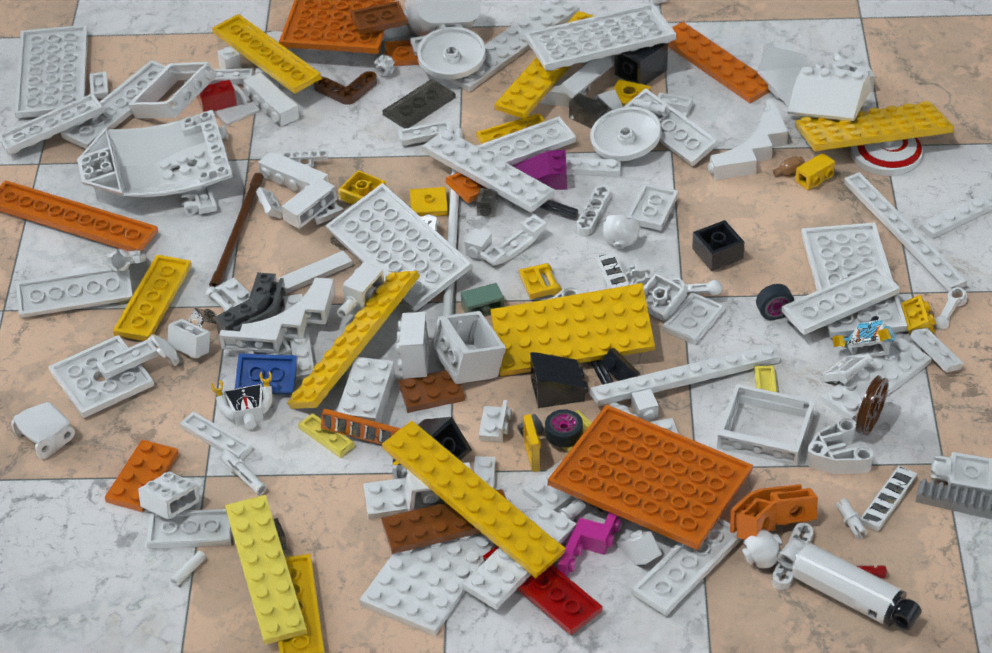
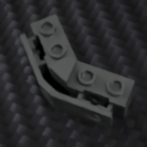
M257 272L249 299L215 316L218 334H220L221 330L240 331L242 324L262 321L280 314L284 303L283 296H286L284 278H280L279 282H277L276 274Z

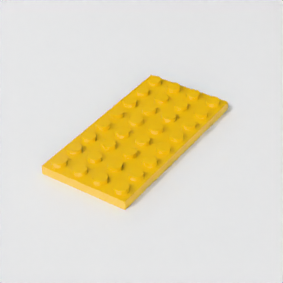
M922 101L920 104L914 105L906 103L898 107L887 106L883 109L870 108L868 111L860 110L854 121L819 117H802L801 120H795V127L814 151L954 133V125L929 101Z
M643 283L490 309L493 330L506 347L499 370L500 377L531 372L530 352L576 359L578 363L603 359L611 348H615L622 356L655 350Z

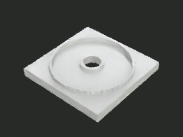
M119 335L48 366L52 376L83 418L154 386L153 379L141 364L112 376L105 381H96L97 378L103 376L98 370L96 362L128 348Z

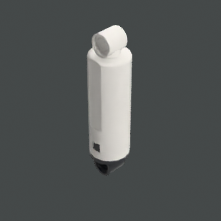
M791 539L777 556L778 562L784 568L793 570L794 578L888 627L894 623L900 629L909 630L922 613L921 607L915 601L906 599L907 592L812 543L804 546L799 541Z

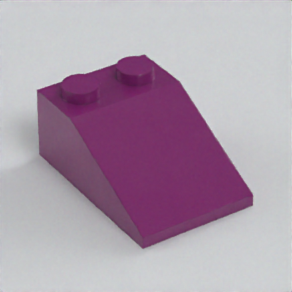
M566 150L545 151L513 165L514 168L554 190H567Z

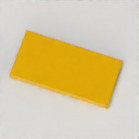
M540 113L527 116L525 119L521 118L477 131L476 137L483 144L542 123L545 120Z

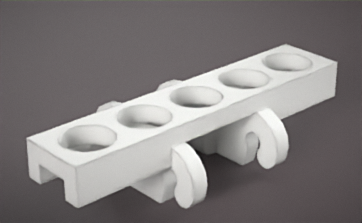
M328 150L282 152L283 156L300 163L301 159H309V164H305L309 167H314V161L328 160Z
M633 263L632 266L626 265V276L630 278V285L636 282V284L643 283L644 287L651 279L649 269L641 270L637 267L636 263Z

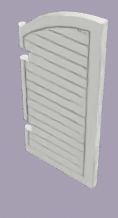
M236 84L232 85L235 90L237 106L214 111L226 126L261 111L253 102L249 103L251 99L246 97Z

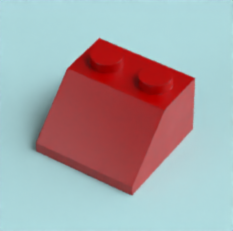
M230 79L208 85L197 96L203 112L210 110L214 112L237 106L235 90Z

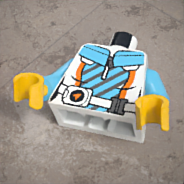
M873 316L871 321L859 323L848 338H844V335L833 336L832 339L834 347L849 348L852 355L869 354L875 357L889 355L890 342L896 340V335L892 328L886 325L884 320L878 316Z

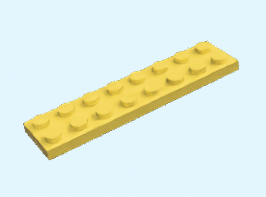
M266 495L225 505L264 645L307 634Z

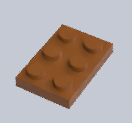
M399 1L350 11L351 18L359 35L408 25L407 17Z
M447 370L429 373L427 377L398 380V386L407 413L465 401V394L461 383L455 384Z

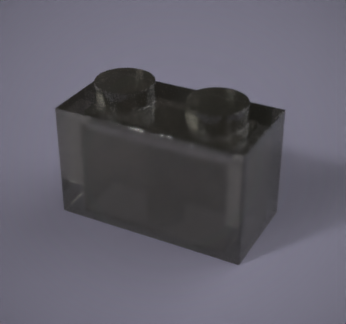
M579 93L569 102V118L592 129L594 123L607 113L608 106Z

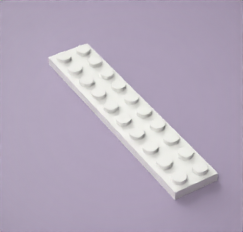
M547 0L485 44V60L477 71L463 78L445 80L471 92L531 48L525 39V33L565 24L577 11H580V7L565 0Z

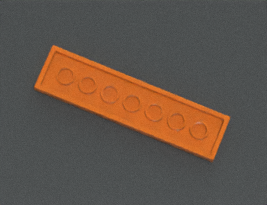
M685 22L672 27L676 33V40L670 41L668 47L748 103L771 92L768 89V84L757 71Z

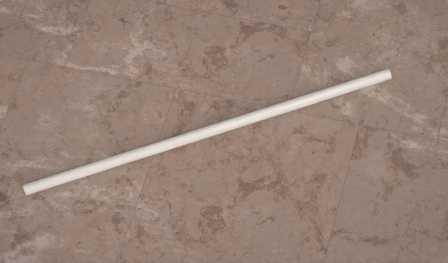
M456 128L454 134L463 139V130ZM452 169L451 175L458 173V171ZM451 188L447 241L456 249L459 195ZM454 283L444 289L442 316L452 315Z

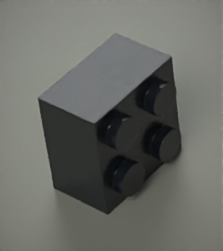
M726 220L693 232L692 249L711 271L744 258L745 242Z

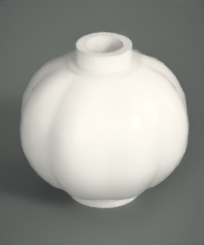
M762 529L757 537L750 536L744 540L743 543L746 548L742 549V552L749 565L755 563L758 568H770L777 563V556L780 553L779 546L783 545L777 533L773 535L769 531Z

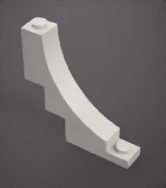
M773 99L766 100V107L763 108L760 125L746 142L729 151L710 155V163L707 166L708 172L712 174L714 181L756 174L758 161L772 159L773 147L787 145L788 130Z
M315 278L303 298L276 316L262 321L242 324L240 331L221 330L219 334L221 349L278 354L283 337L302 339L307 323L326 324L335 295L334 279Z

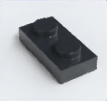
M615 348L609 349L600 363L618 381L637 377L641 374Z

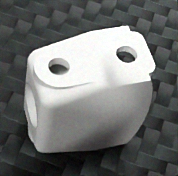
M50 402L26 409L14 416V419L11 421L13 432L19 436L24 434L28 439L35 442L37 457L43 460L59 451L75 435V430L71 427L70 421Z

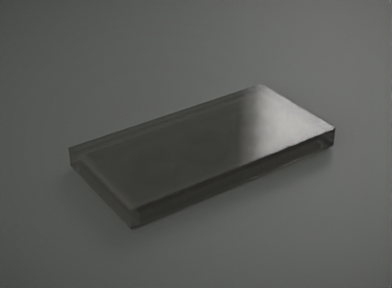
M430 79L383 109L382 115L404 129L410 128L455 99L456 93L437 81Z

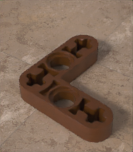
M366 71L348 86H344L329 78L321 77L319 81L314 83V89L316 92L333 100L350 105L377 84V75L373 71Z

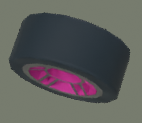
M772 284L760 291L756 298V305L760 314L765 319L772 321L784 318L782 306L795 300L786 285Z
M568 409L557 410L549 414L545 420V437L554 446L561 448L574 446L583 435V420L574 411Z

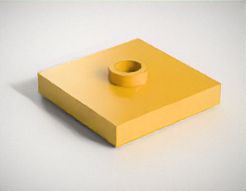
M446 187L410 189L411 209L420 217L425 215H448Z
M527 414L523 417L524 444L531 470L538 472L540 471L539 448H541L539 436L536 434L532 416Z

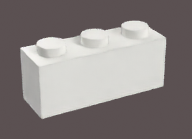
M319 177L281 206L283 220L300 229L337 200L335 186Z

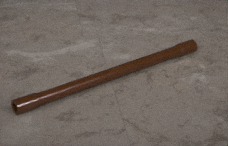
M261 173L253 175L230 237L209 283L210 287H217L222 284L225 271L256 197V191L263 182L264 176Z

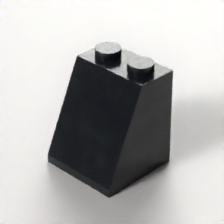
M660 43L652 47H643L636 51H627L615 55V75L628 82L647 85L667 71L668 43Z
M530 352L531 383L538 408L585 401V393H588L587 382L583 381V368L579 367L576 359Z
M453 417L424 419L418 424L419 427L460 461L472 451Z

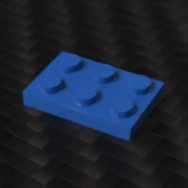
M239 354L234 389L258 384L264 387L260 379V373H263V379H268L270 371L272 381L269 384L272 386V394L292 395L295 390L297 356Z

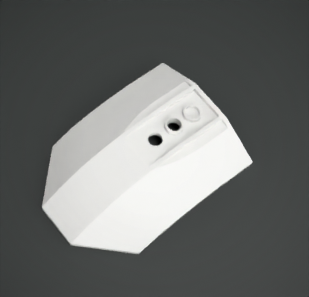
M213 110L179 121L151 127L133 129H107L105 127L77 159L84 185L123 196L141 198L166 196L199 189L233 178L231 165ZM174 168H180L179 171L172 172Z

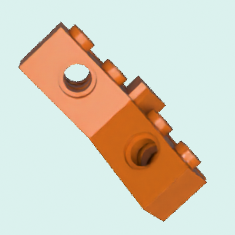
M801 484L762 488L752 491L731 509L730 532L735 533L737 531V538L746 540L750 536L757 537L762 529L771 532L775 530V525L778 524L788 525L794 522L807 523L811 520H817L818 497L811 488L802 489Z

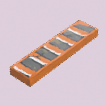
M325 408L322 412L321 429L382 444L401 429Z

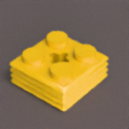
M357 170L338 189V196H340L339 199L346 201V203L354 205L382 183L385 186L387 184L382 179Z

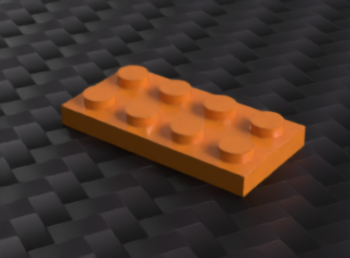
M142 439L105 495L106 503L143 512L145 508L140 505L138 489L168 472L179 455L178 449Z

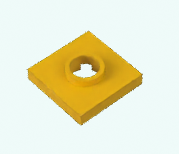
M618 80L614 87L623 107L645 88L651 92V86Z

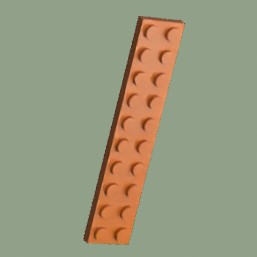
M5 180L0 185L1 212L126 251L140 250L142 252L158 233V227L14 182Z

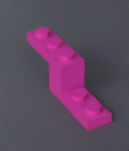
M609 512L604 524L579 518L566 546L565 553L558 563V570L568 577L569 573L574 571L576 558L581 556L583 549L605 555L608 547L611 548L613 546L614 534L620 530L622 517Z

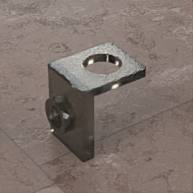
M194 308L187 321L192 323L196 319L197 326L202 327L204 322L216 324L215 316L217 314L207 308L205 310Z

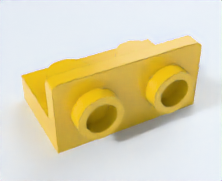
M918 295L900 303L907 323V331L910 335L913 330L929 328L932 333H935L934 325H936L934 316L929 313L932 311L928 300L924 301L922 296Z

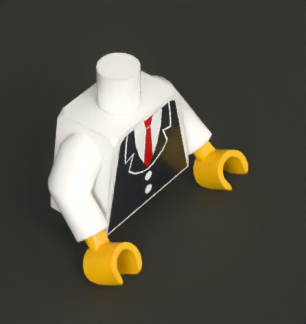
M270 371L268 379H263V373H260V379L264 387L258 384L224 391V395L222 393L223 382L219 380L221 386L219 389H216L212 382L211 390L217 394L216 401L220 412L229 420H233L237 426L244 425L246 429L255 428L256 422L264 419V413L268 412L273 402L272 386L269 384L272 381Z

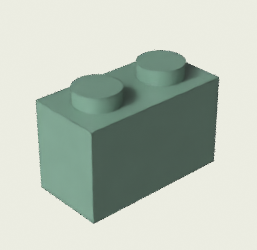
M493 283L461 292V306L465 313L480 311L483 316L491 315L490 309L505 307L504 296L498 284Z

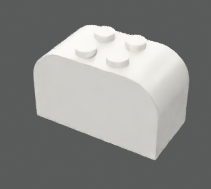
M405 0L409 27L418 36H425L445 27H461L470 30L481 11L479 0Z

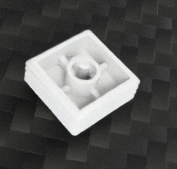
M655 273L644 286L648 313L664 322L671 317L687 297L685 287L658 273Z

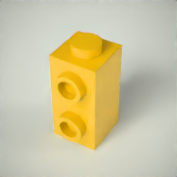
M824 153L819 154L796 168L795 182L806 190L818 186L834 175L835 161Z

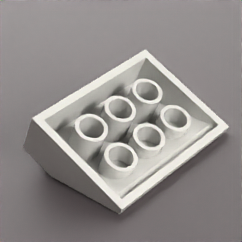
M803 67L797 76L787 114L854 121L871 92L869 73Z

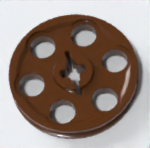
M877 375L870 383L856 420L857 433H863V435L867 436L876 425L888 393L889 380L887 378L882 379L881 376Z

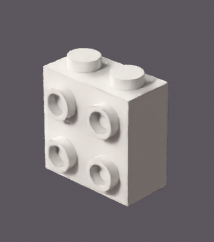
M166 472L138 489L141 507L166 519L174 518L177 514L199 502L197 484L172 472Z

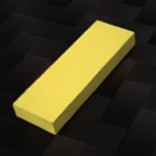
M313 413L298 424L301 431L339 458L355 447L354 442L345 435L321 429L322 419Z

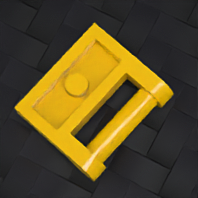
M549 263L518 270L519 277L530 300L547 295L555 296L562 291L561 286L557 284L552 274V267ZM541 274L546 276L549 286L545 285Z

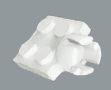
M117 249L107 253L108 256L102 257L103 265L108 264L114 271H125L132 263L146 261V254H141L140 250L127 252L123 249Z
M952 452L950 457L934 456L935 461L931 464L930 473L932 479L947 481L953 488L960 486L961 490L968 488L969 492L975 489L980 494L982 491L986 495L991 494V458Z

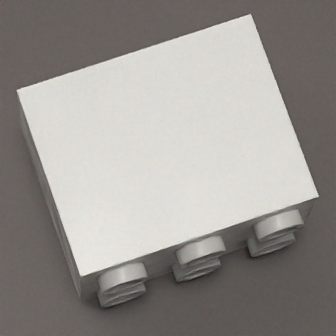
M476 311L438 317L431 348L455 384L497 378L506 347L482 313Z

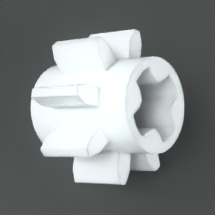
M381 55L374 61L376 65L374 69L379 75L388 76L395 70L393 66L395 61L388 55Z

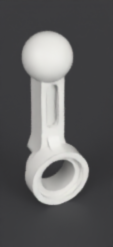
M680 278L671 279V281L685 287L687 295L692 292L695 294L710 293L711 295H718L722 291V284L717 280L703 284H685Z
M956 287L949 291L948 301L941 315L935 318L936 325L934 327L936 329L945 330L949 327V319L955 307H961L967 302L965 290ZM956 293L963 295L961 298L952 297Z

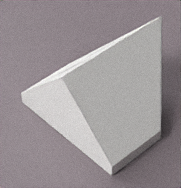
M615 89L598 94L587 103V106L604 113L623 107Z

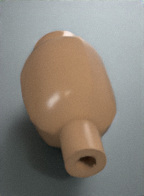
M802 156L790 157L781 162L779 168L773 170V174L775 177L781 174L785 176L796 174V168L804 164L805 160Z

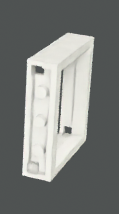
M209 62L171 63L127 105L136 119L176 118L217 75ZM178 80H188L167 102H157Z
M736 384L718 432L717 448L797 466L814 415L815 401ZM743 403L805 417L796 445L730 431L739 404Z

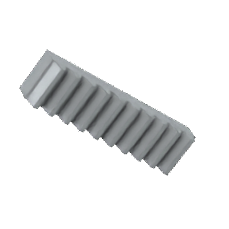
M924 478L920 481L916 495L917 503L992 519V493L986 496L984 491L978 494L975 489L969 492L968 488L961 490L960 486L953 488L951 484H948L946 487L943 482L937 485L935 480L928 483L927 479Z

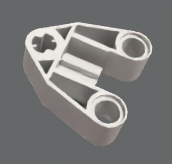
M842 418L817 433L808 446L807 464L813 469L831 474L868 473L872 468L873 451L866 446L852 449L846 448L847 445L855 440L856 422L851 418Z

